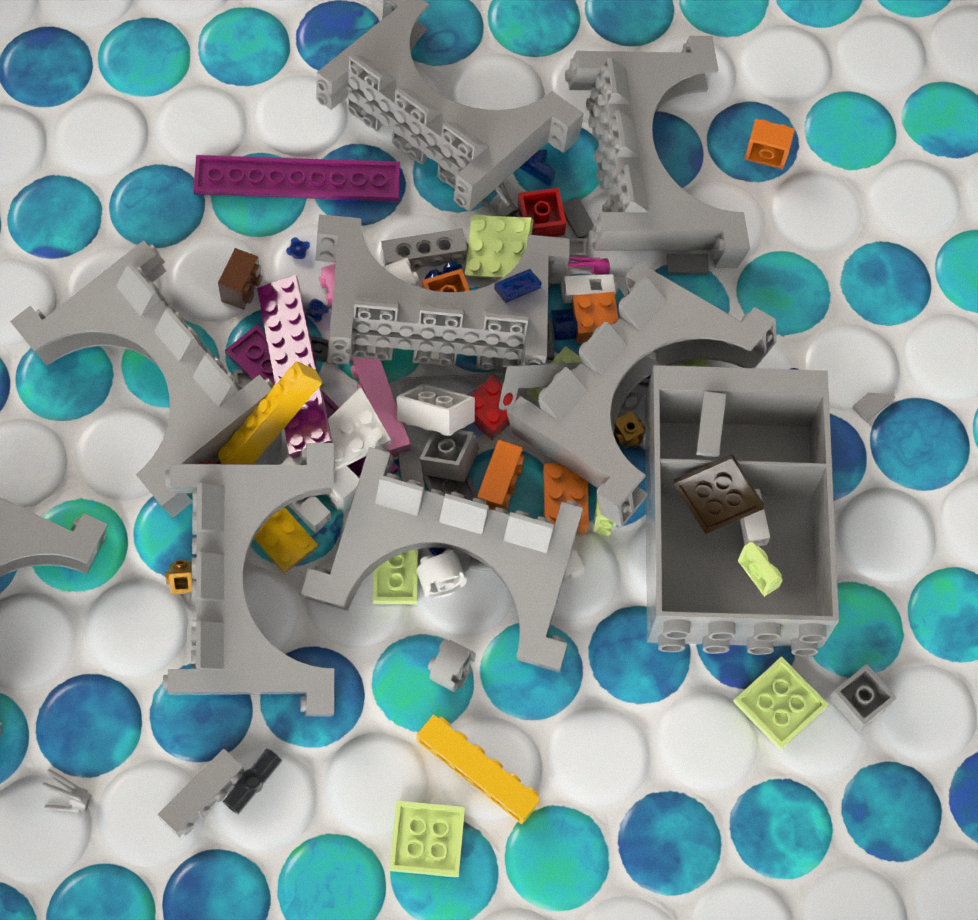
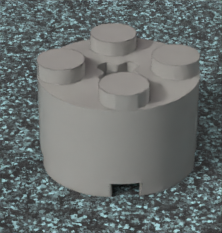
M444 639L439 647V654L429 662L428 670L431 671L429 677L431 681L456 692V688L460 689L467 680L472 670L469 664L470 661L475 662L476 653L452 640Z

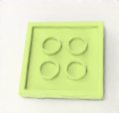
M472 215L465 276L470 278L502 279L510 273L519 263L525 252L528 235H532L533 219L528 217Z
M782 656L733 701L779 750H782L829 705Z
M396 801L389 871L459 877L465 807Z

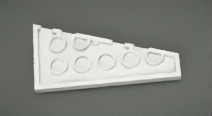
M361 387L328 418L331 437L334 443V472L367 456L369 447L375 449V446L385 447L391 444L389 435ZM289 456L281 465H300V456L293 459Z

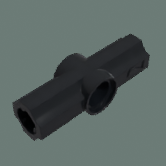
M266 748L251 768L243 773L241 780L223 800V803L231 811L239 815L253 796L262 790L263 784L280 765L282 759ZM250 777L259 779L258 783L254 786H249L246 782Z

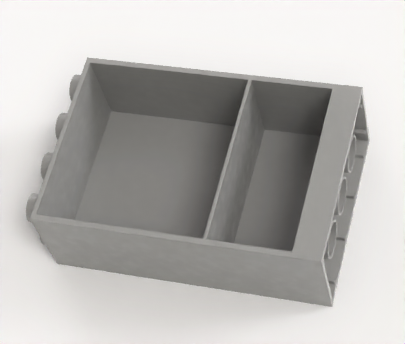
M654 365L645 397V490L648 493L646 498L647 643H658V649L663 652L685 650V644H703V651L713 654L728 652L730 650L729 645H747V652L754 655L773 653L774 646L791 647V653L797 656L817 654L818 647L823 648L839 622L828 371ZM704 391L726 394L718 458L696 455ZM728 455H734L754 489H760L770 540L767 545L759 547L767 554L769 563L776 567L782 575L781 579L783 581L778 589L764 597L738 562L745 546L740 520L705 534L673 485L674 479Z

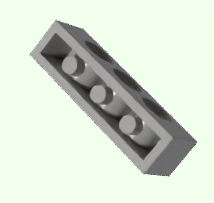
M463 228L381 241L384 266L404 258H408L411 269H420L423 266L429 265L439 266L448 262L459 263L467 259V247ZM446 247L448 250L444 251L441 248ZM423 250L428 251V253L422 254L420 252ZM401 254H407L408 256H407V257H401L400 255H401Z

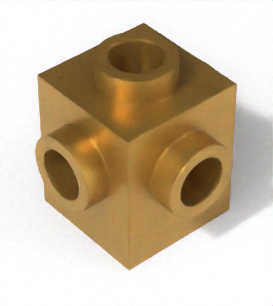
M630 411L616 419L614 438L625 449L630 446L633 448L642 443L646 429L640 419L637 420L633 412Z
M176 560L169 564V571H165L166 584H170L171 594L192 592V581H196V579H192V561Z

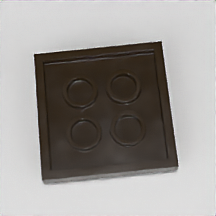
M733 454L680 476L673 481V485L705 534L764 509V503Z

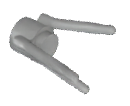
M502 182L500 188L498 186L495 189L501 198V201L497 204L498 210L484 200L480 203L496 216L513 217L518 210Z
M48 769L47 773L74 790L69 792L44 782L42 784L43 787L69 797L68 804L72 805H45L44 808L69 811L79 814L80 810L85 812L92 796L87 793L88 790L80 788L58 773Z

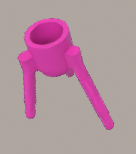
M569 257L570 261L578 262H570L568 267H590L591 273L595 275H608L610 273V263L607 258Z

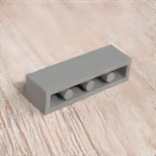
M223 749L158 813L160 820L179 838L183 834L186 836L194 828V823L199 818L203 819L211 811L210 807L216 801L220 802L228 793L227 790L232 785H237L245 772L243 766Z

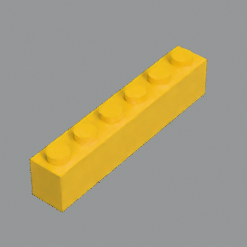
M295 361L218 452L217 455L221 464L253 465L320 387L322 381L317 371Z
M433 714L417 733L416 741L523 825L540 803L538 792L530 786L526 788L520 783L521 779L512 772L507 773L502 769L503 765L495 758L489 759L484 755L485 751L480 746L470 744L465 734L459 730L455 732L449 727L450 723L441 716L438 718Z

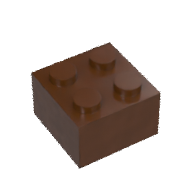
M237 248L234 249L218 281L221 302L243 310L247 303L250 304L254 297L253 291L262 281L261 265H259L258 256Z

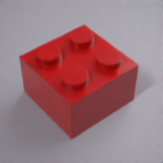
M559 188L518 193L517 206L519 216L533 219L532 235L547 237L565 235L566 219Z
M493 375L471 395V397H475V421L473 424L492 441L510 425L507 415L508 409H499L503 384ZM507 393L504 396L503 404L505 406L511 404L513 400L512 393Z

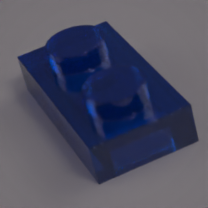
M531 269L496 282L494 290L507 303L540 289L542 282Z

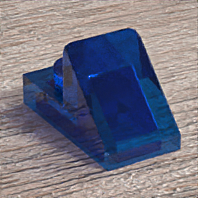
M538 150L519 168L550 187L555 180L556 171L550 165L544 164L547 159L548 150Z
M572 309L551 310L555 340L575 339V330H578V322Z

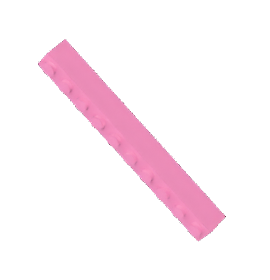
M336 263L322 267L321 276H319L321 287L326 288L327 291L325 298L328 306H331L333 303ZM349 357L353 364L350 367L352 376L359 381L357 389L362 388L391 439V444L384 448L388 449L392 457L398 456V452L410 451V441L404 424L397 421V405L381 361Z

